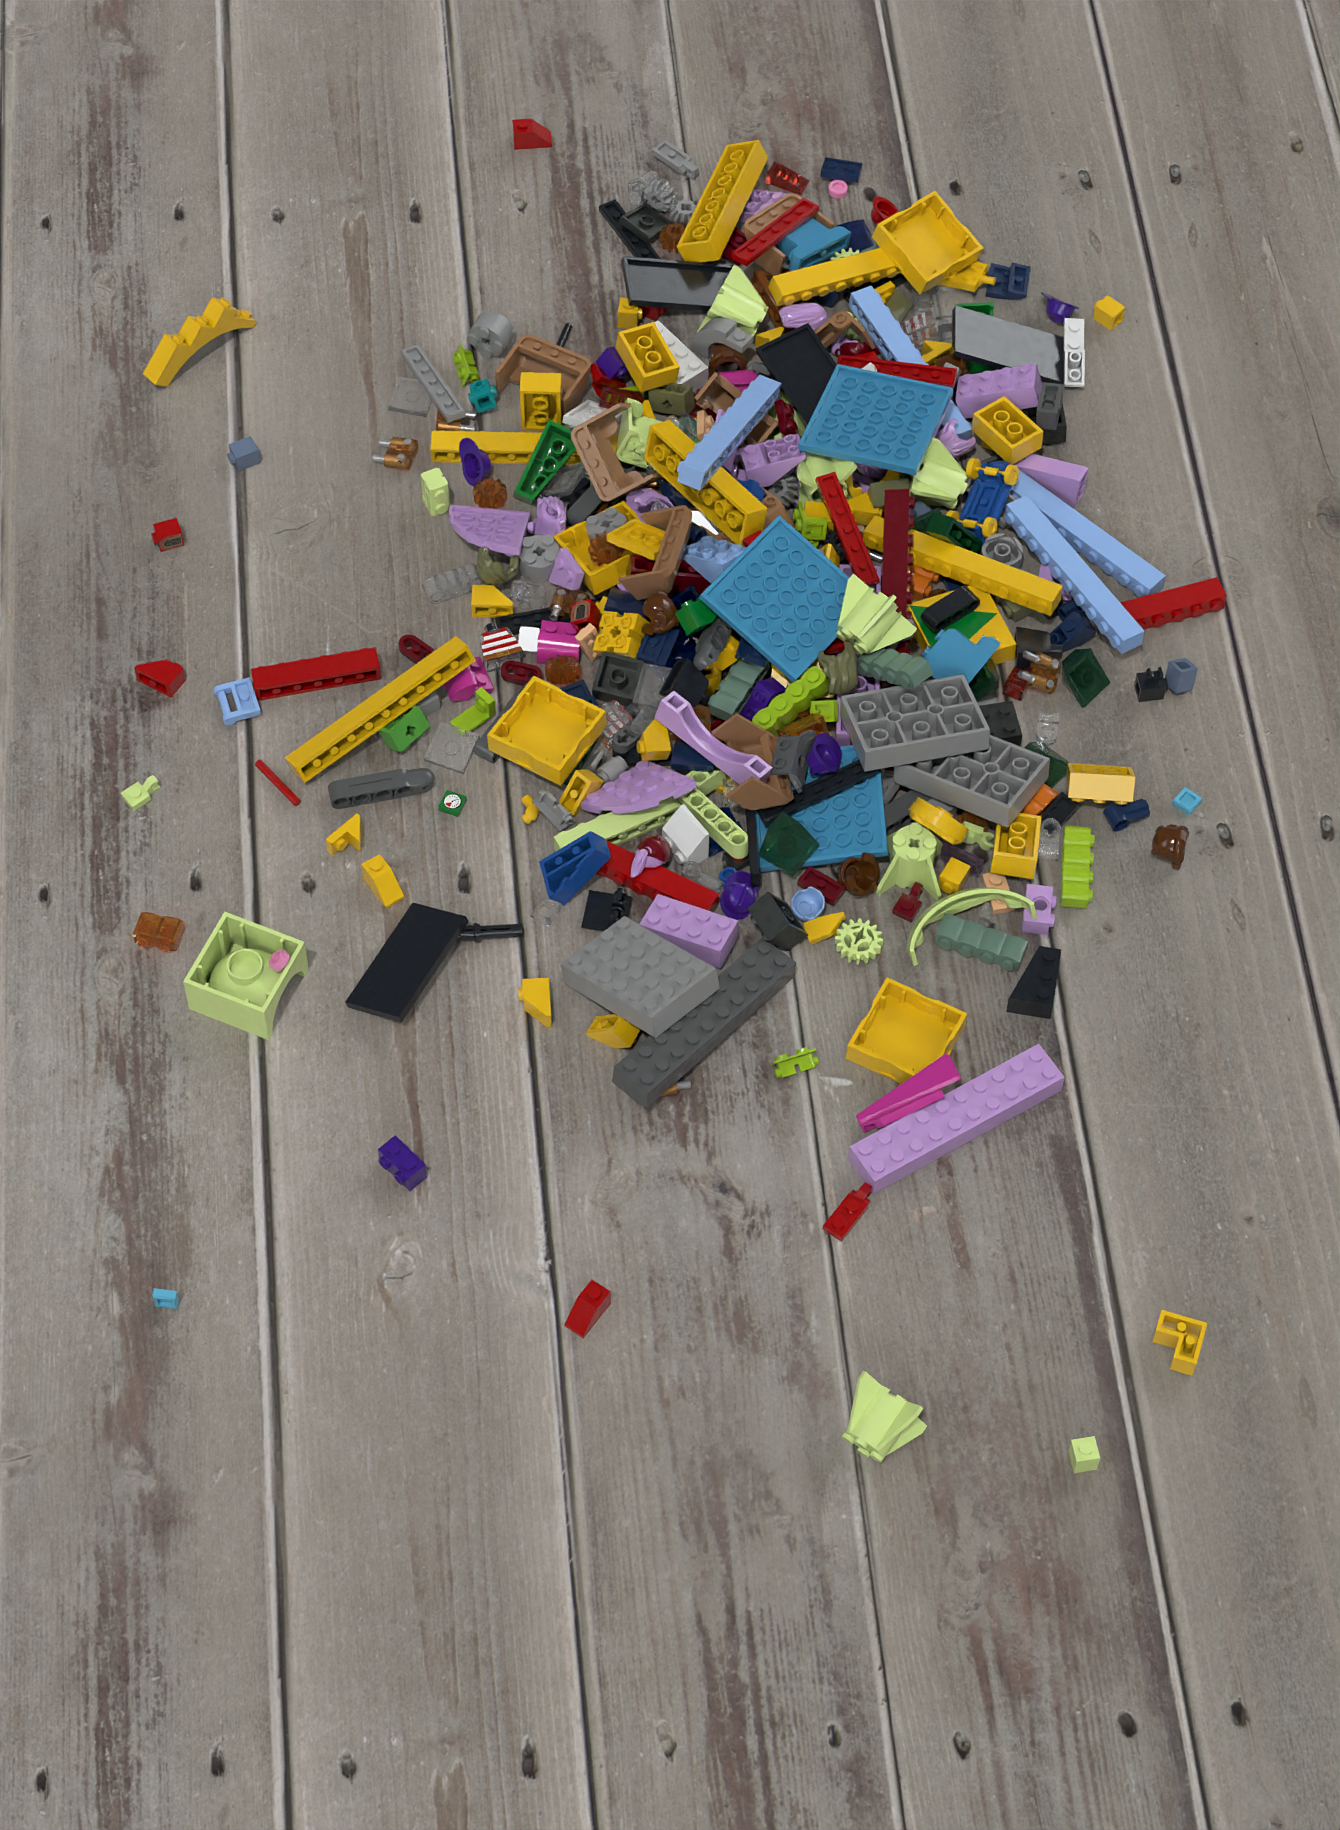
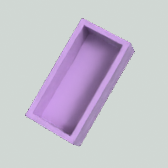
M1037 363L959 376L956 403L964 419L972 418L973 413L1003 396L1019 409L1038 407L1042 382Z
M657 894L639 924L711 966L720 969L738 939V920Z

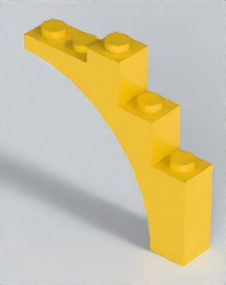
M212 297L202 316L188 315L178 334H164L143 375L155 385L168 387L184 363L206 343L231 330L254 328L257 321L251 317L252 314L246 309L237 310L232 307V303L228 299Z
M888 470L880 482L899 479V476H902L903 473ZM867 492L852 499H847L857 524L867 526L874 515L881 517L882 513H884V507L873 508ZM805 501L804 512L806 517L827 518L826 534H828L829 530L834 531V525L825 503Z

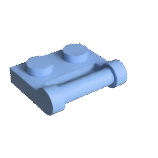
M250 677L214 687L215 697L218 698L223 712L222 719L224 725H233L236 721L261 715ZM227 693H232L237 711L231 712L226 697Z

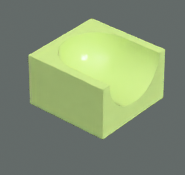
M224 912L183 981L189 1009L269 1040L273 1034V1020L276 1008L285 987L295 974L305 977L309 971L305 942ZM284 949L290 954V959L281 971L276 972L269 967V960L275 951Z

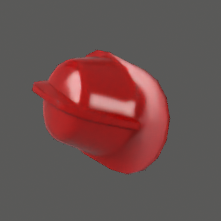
M880 196L873 199L871 219L876 225L899 212L888 199Z

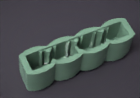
M881 648L870 654L863 653L857 658V670L861 675L874 677L881 681H888L891 684L901 685L908 689H915L933 674L926 659L913 657L907 653H899L893 649L886 650Z
M739 657L738 663L731 666L727 679L721 681L717 694L711 696L708 703L710 714L725 721L736 713L740 714L756 683L765 677L772 666L768 659L765 666L761 667L746 662L744 658Z
M944 914L935 936V944L944 950H956L962 956L977 957L983 963L998 964L1007 971L1019 970L1028 941L1020 937L1007 935L999 930L986 928L978 923L965 921L950 914Z

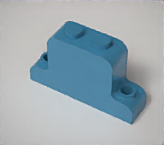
M811 217L776 244V248L788 256L790 260L789 270L794 271L817 265L835 255V252L839 253L842 249L848 248L851 232L841 226L829 229Z
M949 628L946 631L942 629L934 638L937 643L933 648L928 646L921 656L929 662L933 678L940 679L964 674L969 684L1000 646L1001 642L993 636L986 637L983 635L975 644L955 628Z

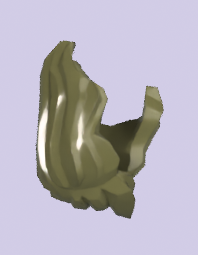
M481 547L478 550L477 576L485 584L498 586L517 575L519 555L510 557V564L507 572H505L502 563L495 561L491 557L489 548Z
M844 642L845 649L838 656L824 655L823 650L818 654V662L824 667L825 675L830 678L828 695L847 694L857 686V654L855 648L849 642Z

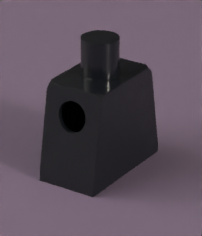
M1016 627L1014 637L1016 642L1015 669L1043 667L1024 658V651H1029L1036 655L1039 654L1050 659V656H1062L1063 645L1051 643L1049 632Z
M688 658L676 660L659 692L661 696L666 697L675 691L688 701L692 707H696L699 704L705 708L708 706L711 698L705 693L709 680Z

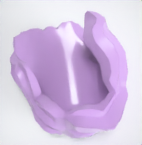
M817 303L793 304L779 310L782 324L787 328H798L809 323L815 331L828 320L824 308Z
M956 419L947 421L944 428L936 435V439L942 442L954 459L970 452L976 443L974 436L969 440H962L956 435L954 425L958 422Z
M650 488L634 490L628 493L625 498V503L637 514L640 521L644 523L646 522L640 517L641 513L674 507L667 496Z
M550 495L548 498H538L537 518L533 522L528 523V532L535 535L554 536L566 529L567 511L564 502L556 496L552 497Z

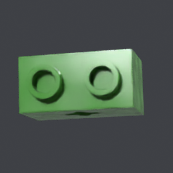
M414 705L378 732L389 749L402 752L416 738L421 737L425 730L430 727V724L420 707Z

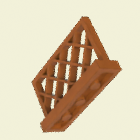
M762 268L755 269L751 283L766 306L769 307L767 314L775 328L784 327L779 314V310L783 308V305L777 306L768 288L770 284L768 279H771L773 275L769 272L764 273ZM783 269L781 274L791 271L789 269ZM811 298V299H809V300H807V301L800 300V301H797V303H793V304H800L801 301L804 302V303H815V302H814L813 298ZM784 327V334L796 328Z

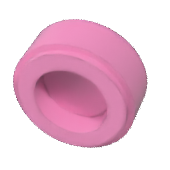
M834 180L829 184L828 192L831 197L839 199L847 195L848 185L846 182Z
M278 949L271 956L269 967L276 972L281 971L287 965L290 954L284 949Z

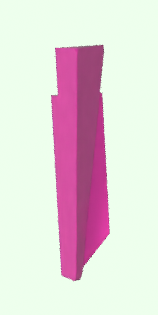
M944 1054L857 1114L856 1118L863 1133L875 1127L877 1129L884 1127L944 1098L945 1096L941 1088L960 1080V1074L950 1056Z

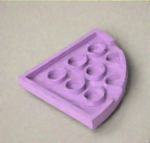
M460 505L449 506V522L451 527L468 543L482 548L487 547L489 550L504 553L506 556L520 555L523 538L526 535L527 526L530 522L531 512Z
M639 761L630 770L622 772L615 781L607 782L596 792L588 794L586 800L581 803V809L599 814L602 810H611L613 814L636 812L660 805L659 801L671 796L676 799L695 789L697 784L692 778L650 761Z

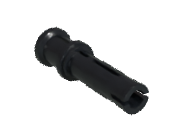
M474 923L473 925H466L456 940V944H459L461 941L473 940L477 943L481 939L522 937V923L485 926Z

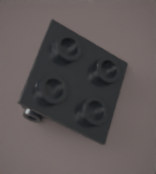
M618 888L614 894L589 890L581 928L605 931L622 917L628 918L632 896H627L624 888Z

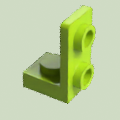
M797 502V508L793 509L792 515L793 521H796V531H799L807 540H825L827 518L806 517L802 502Z
M482 687L475 691V705L450 721L451 726L461 736L467 735L496 715L495 699Z
M837 700L811 701L810 716L812 717V723L839 721Z

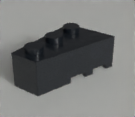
M1044 946L1038 947L1008 999L1006 1012L1045 1019L1051 1018L1061 949Z

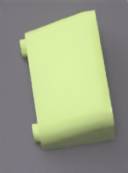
M627 398L625 403H631L632 407L622 412L616 455L620 461L656 471L644 460L650 425L662 421L642 416L643 405L641 402ZM692 417L683 418L677 427L681 429L690 420L693 421L696 425L690 431V434L695 437L693 441L696 444L700 443L696 436L697 419Z

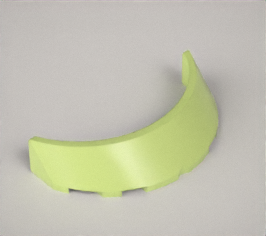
M988 887L965 889L947 895L929 906L915 921L907 939L906 951L913 966L918 965L914 949L923 943V929L926 925L942 919L944 914L953 915L989 900L1000 899L1010 908H1025L1034 920L1037 919L1034 902L1011 891Z

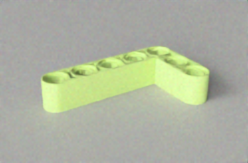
M714 766V772L691 771L685 775L694 779L697 787L676 798L680 805L684 804L706 829L709 836L733 858L742 859L746 857L749 852L748 835L706 797L707 794L726 781V773L717 766Z

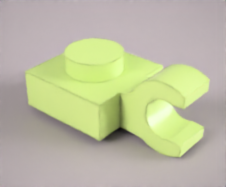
M152 775L146 779L143 785L136 782L120 793L121 797L135 811L151 801L150 794L160 789V786L157 784L159 781Z
M966 821L962 823V825L969 829L963 841L964 843L973 845L977 842L986 851L993 847V844L987 842L994 838L992 833L983 832L984 828Z

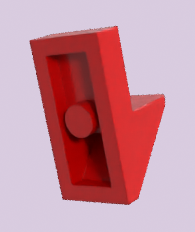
M593 362L590 371L594 380L592 387L598 397H603V393L606 390L627 387L622 378L610 379L600 366Z

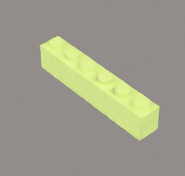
M671 796L659 801L660 805L645 810L613 814L612 812L601 814L589 822L580 823L575 828L558 833L554 836V849L558 851L589 831L598 834L615 845H620L665 825L681 805L677 799Z

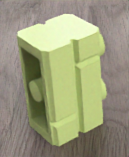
M440 468L423 472L421 474L422 500L431 516H436L449 511L448 482L443 477Z

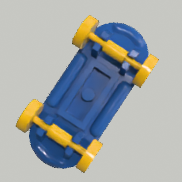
M971 458L966 466V475L968 478L975 479L961 515L959 516L957 511L949 510L946 516L954 517L983 543L980 547L982 548L985 540L989 536L996 534L997 523L1012 486L1018 480L1019 468L1017 465H1012L1006 461H994L989 464L982 462L981 464L979 459Z

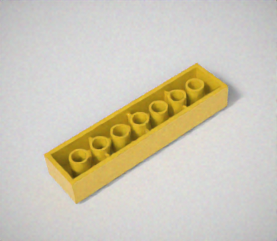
M759 140L726 145L678 242L677 249L684 261L707 262L720 259L768 159Z
M670 420L650 425L644 460L735 544H741L746 547L743 544L744 538L759 530L763 532L768 508L724 468L720 467L700 491L677 482L679 473H677L678 465L681 461L684 462L689 452L694 450L696 443Z

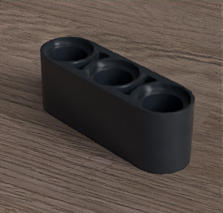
M965 585L926 608L920 618L934 633H939L942 629H946L973 612L979 606L980 599Z

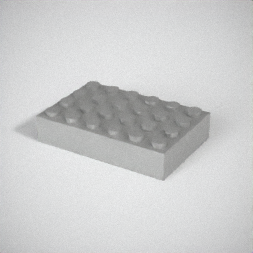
M964 674L923 681L915 689L895 686L841 696L840 717L864 772L989 749L990 728Z
M990 735L989 749L894 766L893 782L1008 828L1048 779L1050 758Z
M625 916L560 964L566 985L655 1038L720 989L715 967Z

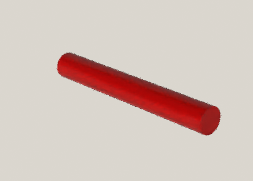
M261 759L256 761L255 766L294 806H298L301 800Z

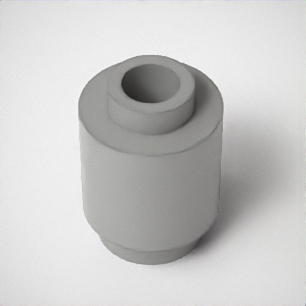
M620 756L611 757L596 770V774L604 780L602 784L604 785L619 778V775L628 769V765Z

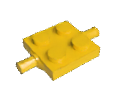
M975 261L938 285L975 292L983 283L994 286L996 277L985 276L988 272V264Z

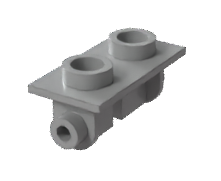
M541 789L539 791L540 796L532 801L559 832L576 822L572 817V813L568 812L556 800L549 789Z

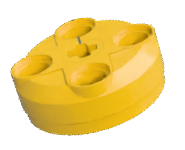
M917 797L908 809L912 820L951 845L962 844L967 836L966 834L969 829L953 819L951 813L938 805L934 807Z

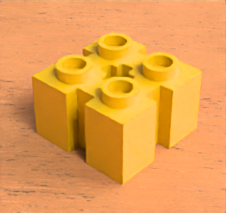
M603 611L599 625L603 630L600 635L597 634L593 651L602 656L603 651L636 659L642 638L645 636L641 629L644 624H650V622L635 613H624L622 616L618 612Z

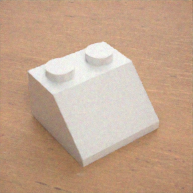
M683 804L662 828V837L669 842L670 851L674 854L677 863L682 864L688 870L708 858L709 833Z

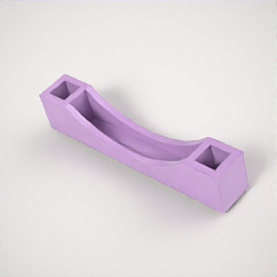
M675 691L661 700L654 717L738 784L743 783L751 776L766 784L773 767L757 755L738 752L716 739L701 723L691 704Z

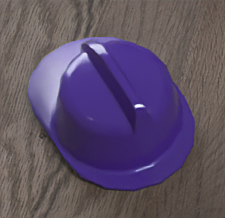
M1041 292L1042 295L1047 297L1046 313L1049 315L1050 320L1054 322L1064 323L1065 318H1070L1074 310L1079 309L1076 306Z
M462 439L459 444V454L463 474L470 485L477 486L482 482L483 478L489 476L491 461L489 456L482 449H479L472 439Z
M819 733L813 747L806 756L810 766V774L825 775L829 772H836L842 758V752L838 742L831 735Z
M736 871L728 877L720 898V906L723 913L729 918L740 920L749 916L750 911L748 907L757 899L759 888L752 887L748 872Z

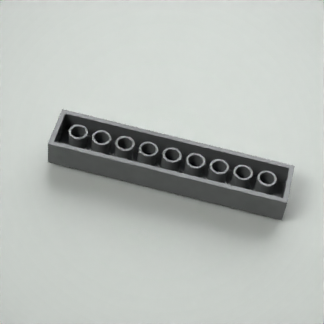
M762 937L718 976L720 989L657 1038L651 1035L616 1064L613 1070L612 1082L646 1109L794 978L796 962L773 944L766 942Z

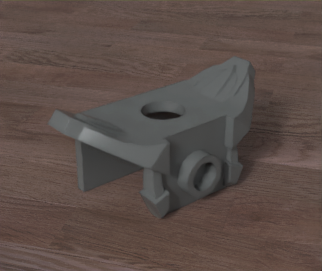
M810 729L798 736L778 737L770 775H789L790 783L794 785L798 793L803 791L802 787L806 781L804 778L808 766L806 756L813 747L816 733Z

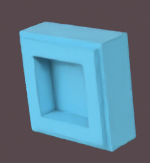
M1184 787L1173 799L1172 805L1190 816L1202 802V797Z
M154 1288L152 1297L156 1307L178 1309L180 1301L177 1291Z

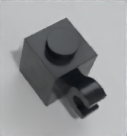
M1158 667L1157 671H1151L1148 668L1146 672L1136 674L1134 687L1139 702L1164 699L1165 691L1168 690V682L1166 678H1163L1164 675L1161 667Z

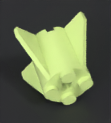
M735 264L733 265L697 333L711 319L722 317L736 321L738 329L754 337L759 326L757 322H762L769 307L766 306L740 267Z
M934 437L917 474H910V477H906L910 483L911 495L915 496V503L922 500L926 506H944L952 510L957 505L958 495L963 494L968 485L966 483L968 478L966 471L962 469L942 442Z
M805 452L807 458L794 467L800 481L799 502H802L803 508L805 501L824 502L815 479L832 472H836L846 499H852L847 492L848 487L845 480L858 468L856 463Z
M852 574L847 580L836 636L844 642L847 640L852 644L858 655L863 653L870 654L912 636L917 628L901 615V611L896 612L898 606L894 603V600L897 597L894 595L887 597L882 592L878 594L873 593L874 588L868 587L855 574Z
M912 823L888 835V852L891 854L890 865L880 881L876 893L881 895L894 885L904 889L906 887L911 888L915 882L923 885V888L936 901L940 900L941 892L933 866L935 857L943 853L946 846L919 823Z
M863 1371L857 1381L849 1425L841 1438L851 1445L855 1444L858 1446L856 1451L865 1458L871 1457L881 1463L885 1456L921 1435L927 1425L918 1418L923 1410L920 1405L908 1402L898 1394L895 1396L889 1393L890 1389L882 1386L866 1371Z

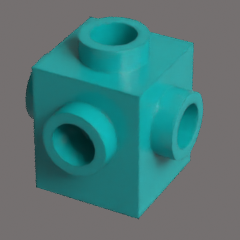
M488 378L478 380L469 385L471 393H468L471 405L475 404L478 413L497 407L495 397L498 396L495 385L490 384Z

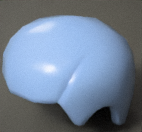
M814 887L798 890L791 899L792 911L798 919L805 922L818 918L825 907L824 896L821 891Z

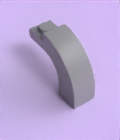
M722 317L713 318L694 336L692 351L708 359L711 356V347L714 344L722 343L743 353L753 342V336L738 329L737 322Z

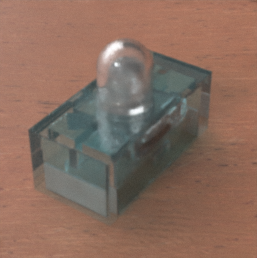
M687 412L679 419L674 415L666 418V421L670 420L691 440L696 438L697 421Z

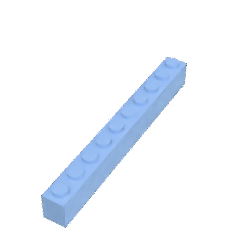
M872 286L851 293L849 308L866 329L868 335L886 360L929 365L922 359L919 350L915 349L910 337L901 329L900 323L894 319L889 307L885 306L879 293ZM950 400L946 409V415L938 432L944 428L947 421L956 419L958 421L954 425L956 435L962 440H969L972 431L971 425L964 419L959 407L955 406L953 401Z
M759 375L755 381L752 380L747 390H743L740 398L735 399L733 406L727 408L725 415L720 416L716 425L713 424L708 434L705 433L702 441L697 443L694 450L687 454L684 462L681 461L679 463L677 482L700 491L770 410L774 402L778 400L782 383Z
M1019 470L1018 480L1012 486L1010 494L1017 499L1027 495L1076 552L1085 556L1088 561L1100 567L1106 574L1111 575L1138 597L1158 593L1163 589L1166 575Z
M1026 495L1006 504L1004 517L1007 524L1015 529L1019 538H1022L1027 543L1029 549L1039 557L1040 562L1049 567L1052 576L1062 584L1063 589L1067 593L1069 592L1074 598L1075 603L1081 606L1086 612L1087 617L1110 640L1111 645L1121 654L1142 645L1144 637L1142 627L1033 501Z

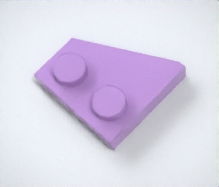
M567 548L559 549L549 582L570 590H579L585 573Z

